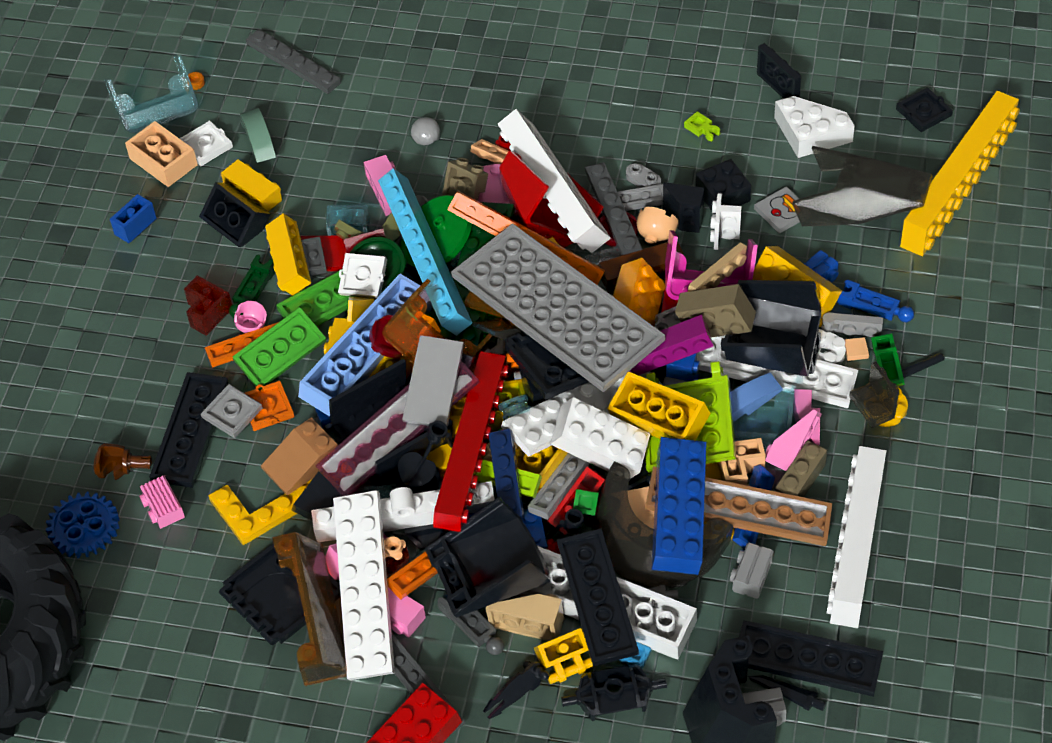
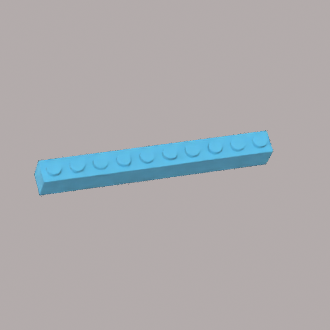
M393 168L380 178L378 182L441 326L457 336L472 324L471 318L408 178Z

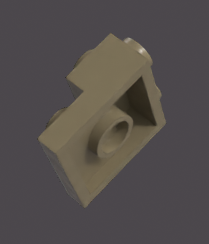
M460 157L457 160L448 161L442 196H455L458 190L478 201L479 194L485 192L488 173L483 171V166L468 164L469 160Z

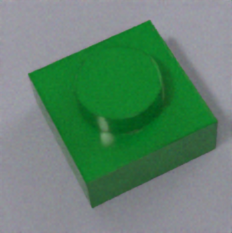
M576 489L573 509L580 510L582 514L595 516L599 493Z

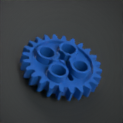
M78 492L75 499L69 495L68 502L60 500L62 506H54L55 513L48 514L50 520L46 521L48 526L46 528L47 537L62 554L66 552L68 557L75 553L76 557L80 558L81 553H84L88 558L91 551L97 555L99 547L105 550V543H113L111 537H117L116 530L120 529L118 524L120 519L116 507L113 506L111 500L107 501L105 496L99 498L98 493L90 497L89 492H86L85 496L81 497Z

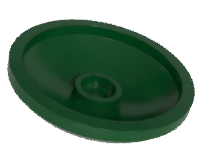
M371 237L358 243L349 253L384 256L387 258L381 293L399 274H405L406 260L404 253L395 242L388 238Z

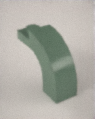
M257 108L240 113V121L247 133L255 161L258 163L276 158L260 109Z

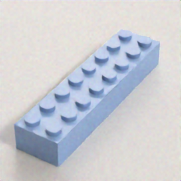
M399 274L300 381L298 397L330 416L329 400L369 378L384 357L380 353L374 352L371 348L372 343L369 334L375 321L386 315H394L402 318L407 326L417 311L428 315L433 306L425 288ZM389 333L387 335V337L391 340L396 339L395 337H393V333Z

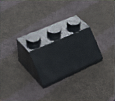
M215 182L199 217L236 246L243 247L263 231L271 213L232 184Z

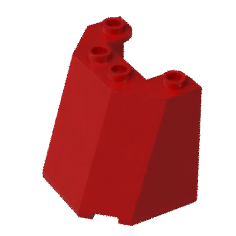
M509 150L499 169L504 192L509 203L514 204V213L519 224L547 239L553 237L563 248L573 244L567 235L569 230L561 226L557 220L559 218L558 214H554L547 205L549 203L548 199L543 198L549 186L522 161L518 153ZM569 175L598 218L604 208L603 205Z

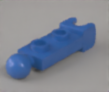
M845 280L844 291H842L837 300V303L849 309L854 307L891 321L894 315H897L902 322H910L914 318V311L911 307H899L900 300L860 287L859 283Z

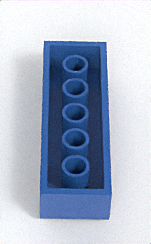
M661 437L657 451L652 570L699 574L703 557L706 442Z

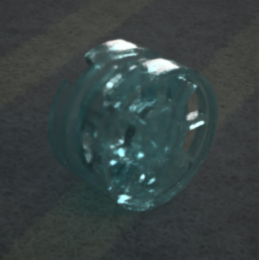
M527 394L511 398L498 405L499 411L503 412V421L530 410L531 406L527 403L529 400Z

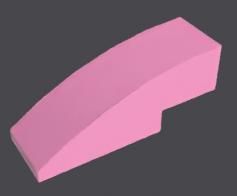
M794 389L793 412L796 423L812 410L820 413V408H811L812 390ZM820 419L809 440L818 446L820 445Z

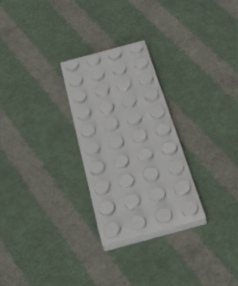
M513 223L451 271L452 277L603 393L665 341V334Z

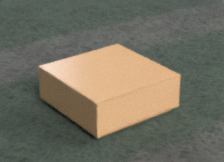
M865 337L844 339L847 361L869 359Z

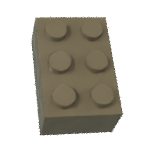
M736 284L680 293L675 314L681 322L702 315L709 328L711 337H720L726 334L733 335L751 332L756 311L740 285Z

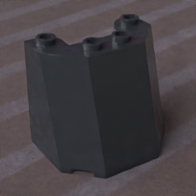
M738 280V284L753 306L756 314L751 332L733 335L726 334L725 338L721 339V350L724 351L726 360L800 376L813 374L821 342V332H819L821 306L815 282Z
M749 635L724 641L683 710V717L691 743H775L777 719L772 706L763 701L745 704L739 685L747 681L748 659L753 651Z

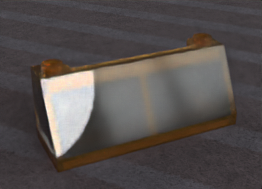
M297 532L272 537L280 568H290L293 575L297 577L310 639L309 643L301 645L297 651L299 669L304 685L307 686L346 677L345 646L323 544Z

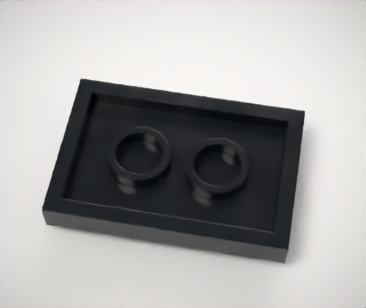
M765 43L759 45L757 75L783 99L792 96L800 98V73L789 66L786 60L778 56Z

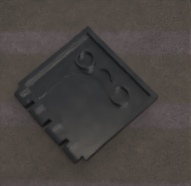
M522 331V335L517 333L505 338V350L545 400L589 383L588 380Z
M287 533L223 581V587L219 590V594L229 604L232 603V607L243 618H246V621L257 632H261L260 635L270 645H274L278 641L281 644L341 597L340 584Z

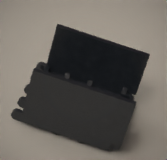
M404 358L329 400L330 423L325 425L323 430L326 433L332 430L339 437L335 440L338 447L343 444L345 446L409 390L404 386L406 385V361ZM396 416L392 417L387 428L375 432L370 443L359 446L354 456L346 461L352 463L356 460L358 464L370 460L375 449L387 445L392 434L402 431L397 425ZM449 419L447 433H450V439L452 441L453 422L451 419ZM418 430L391 453L375 461V467L371 469L370 474L368 472L361 478L368 477L373 483L368 489L369 492L379 491L395 481L394 476L399 475L398 463L404 454L417 452L422 457L424 456L429 445L428 431L421 433ZM445 439L443 443L439 445L434 444L431 448V451L442 446L443 444H448L447 440Z

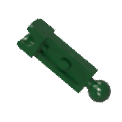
M260 255L255 256L250 264L251 268L232 297L234 304L229 308L231 317L234 318L240 303L257 301L267 282L275 274L273 259H270L266 264H262L260 262Z

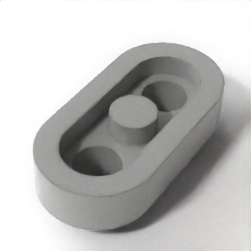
M633 163L626 168V179L638 188L661 184L660 176L641 164Z

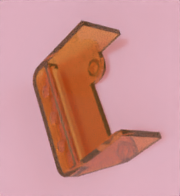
M429 279L406 300L383 328L384 338L412 364L415 362L420 335L445 339L421 317L427 310V304L420 296L431 282ZM489 333L478 346H475L467 339L459 340L464 342L463 352L476 356L492 335Z

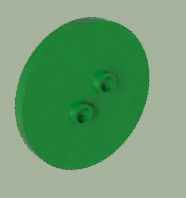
M449 195L436 197L421 206L446 264L462 250L472 228V223L447 210L454 196ZM402 237L401 250L404 253L405 260L416 269Z

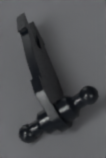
M525 661L523 663L524 670L521 673L518 672L493 699L489 700L483 710L484 713L501 700L503 701L487 718L491 719L502 714L501 711L515 703L529 690L534 691L540 685L541 680H547L550 675L545 671L544 666L539 662Z

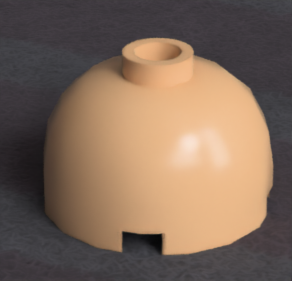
M644 207V210L640 209L637 217V229L647 243L655 245L656 243L668 241L669 230L676 232L679 224L678 219L672 214L671 217L665 215V210L655 207Z

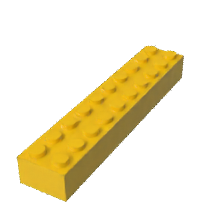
M996 91L904 219L900 247L922 257L927 250L930 251L932 249L935 238L940 237L943 233L944 225L951 222L954 211L960 209L963 198L968 197L971 193L972 185L979 182L981 173L988 169L991 158L995 159L999 152V147L1005 145L1008 134L1014 132L1017 125L1015 119L1020 111V108H1017L1019 99Z

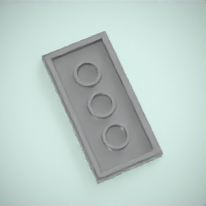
M420 335L402 418L403 422L429 426L434 421H442L448 426L464 342Z

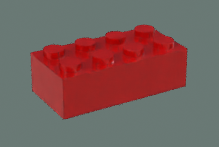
M422 683L367 743H443L462 723V720L454 708Z

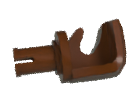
M104 443L99 446L95 455L93 469L95 474L102 479L113 471L114 479L117 480L123 475H129L132 468L151 469L152 456L132 455L130 449H126L125 446Z

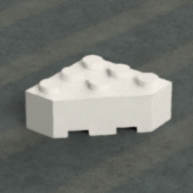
M795 96L775 101L774 118L798 158L853 142L854 124L847 112Z

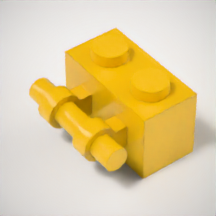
M581 628L534 647L539 663L544 666V669L551 666L554 668L555 672L550 674L548 678L550 685L558 681L559 683L567 680V677L577 673L579 675L586 672V669L593 667L591 658L582 661L580 654L588 651ZM572 658L574 664L563 669L560 662Z

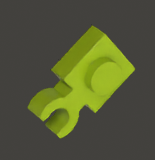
M698 111L684 122V128L698 137L704 134L708 141H713L714 135L712 133L720 135V128L712 125V120Z

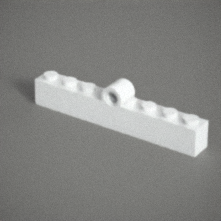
M492 481L478 483L477 488L472 489V493H474L472 506L467 507V510H469V514L476 513L495 500ZM407 487L392 490L390 498L380 499L383 532L433 524L434 509L440 490L415 494ZM334 507L311 510L313 530L317 543L336 540Z

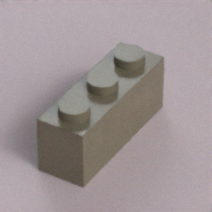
M807 440L776 486L775 492L805 497L826 465L827 450Z

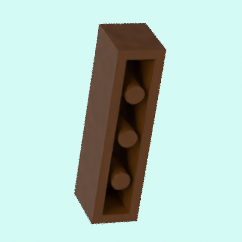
M677 241L676 252H680L684 255ZM668 242L599 262V267L605 270L601 280L607 293L615 291L621 266L639 258H643L659 278L665 277V259Z

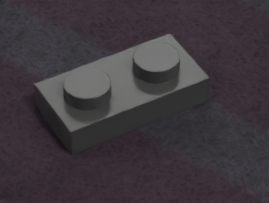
M320 237L301 240L310 276L327 273Z

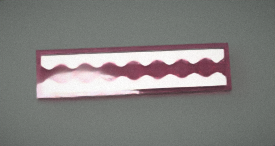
M462 361L459 367L452 406L479 383V379ZM409 385L315 465L342 496L351 495L375 474V461L417 438L424 431V428L427 427L426 425L402 421Z

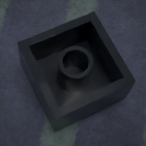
M732 159L696 173L695 187L704 188V201L711 211L713 201H717L718 193H722L721 205L740 206L751 201V184Z

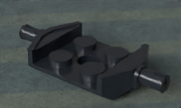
M637 664L584 673L580 678L578 691H575L576 695L561 697L562 706L580 705L591 721H595V716L631 709L642 708V712H645L650 692L667 688V682L665 678L651 681ZM615 684L621 689L618 692H610L607 688Z

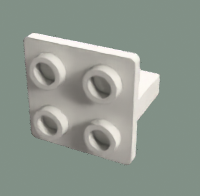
M722 193L717 194V201H713L712 213H716L712 214L711 229L715 230H711L710 242H714V250H718L719 238L740 239L741 206L721 205Z

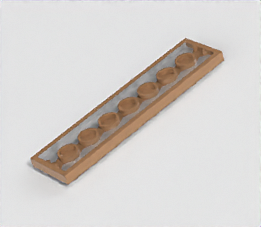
M654 466L645 509L652 511L655 510L657 469ZM705 477V522L826 546L832 503Z

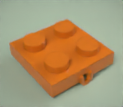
M281 381L265 386L259 384L254 390L244 393L261 403L263 407L250 422L253 431L294 418V412Z

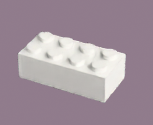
M573 397L561 405L550 445L625 480H629L641 471L650 433Z

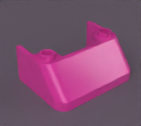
M669 230L665 259V290L670 298L678 300L680 293L688 292L689 284L705 271L686 269L687 261L685 256L680 252H676L678 236L674 230ZM748 239L745 263L741 267H737L729 277H725L717 287L736 285L738 280H753L758 247L753 239Z

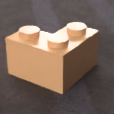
M761 438L735 441L736 459L717 462L722 481L747 486V473H752L754 466L760 464L765 468L766 456Z

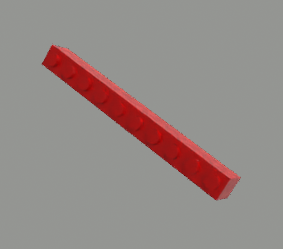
M482 351L479 353L472 377L473 381L468 391L434 509V528L461 532L463 523L467 524L469 510H467V507L472 506L474 493H472V489L477 488L478 476L476 474L477 472L481 473L483 465L481 456L486 455L487 443L485 441L489 440L488 433L492 431V427L489 426L495 422L496 411H494V408L498 409L500 403V395L498 393H503L505 381L502 379L503 377L507 378L509 365L505 364L506 355Z

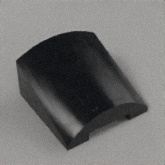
M496 498L469 517L467 524L463 523L461 532L449 531L425 548L431 565L437 569L448 595L446 598L456 618L552 582L545 560L523 520L501 498Z

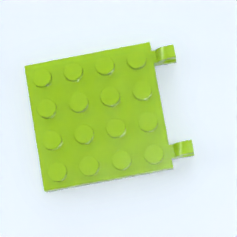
M719 361L711 363L712 378L665 385V387L705 402L711 414L696 441L706 442V464L736 459L730 381L728 375L723 374V368L720 367ZM655 372L646 374L648 380L659 384V379L656 378ZM651 435L645 452L646 470L648 473H652L653 466L657 467V451L660 443L659 438Z

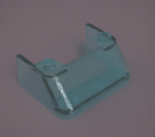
M173 55L179 74L172 76L168 81L170 94L136 106L130 96L116 94L111 79H104L114 108L126 131L138 133L154 121L158 124H163L197 110L198 101L181 55Z

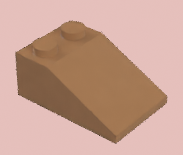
M311 417L291 431L265 460L261 468L288 496L313 479L318 471L322 473L325 470L322 465L339 451L338 444Z

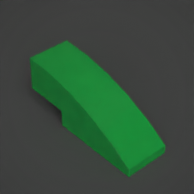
M893 334L871 337L872 349L882 388L886 389L905 385Z

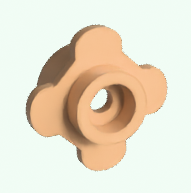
M394 536L386 538L384 540L385 558L401 559L403 557L402 550L406 547V542Z

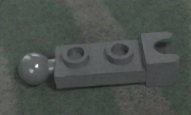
M443 597L438 599L439 610L448 619H451L478 647L486 643V650L489 654L499 655L504 649L502 639L493 637L497 634L496 629L477 610L456 618L448 602Z

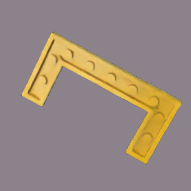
M344 460L340 463L336 472L327 473L324 470L321 474L338 490L340 489L341 479L352 475L354 471ZM312 479L288 496L284 494L251 514L248 513L228 485L213 492L208 497L241 544L245 545L296 515L297 513L292 511L293 504Z

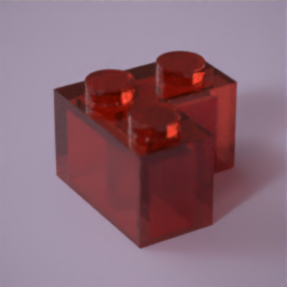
M197 275L184 288L188 305L191 306L186 313L190 327L207 336L229 313L232 302L229 292Z

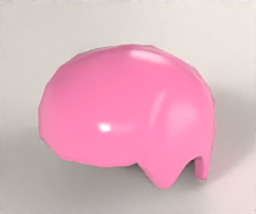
M257 301L240 303L234 315L235 326L243 333L262 328L266 323L267 312L264 306Z

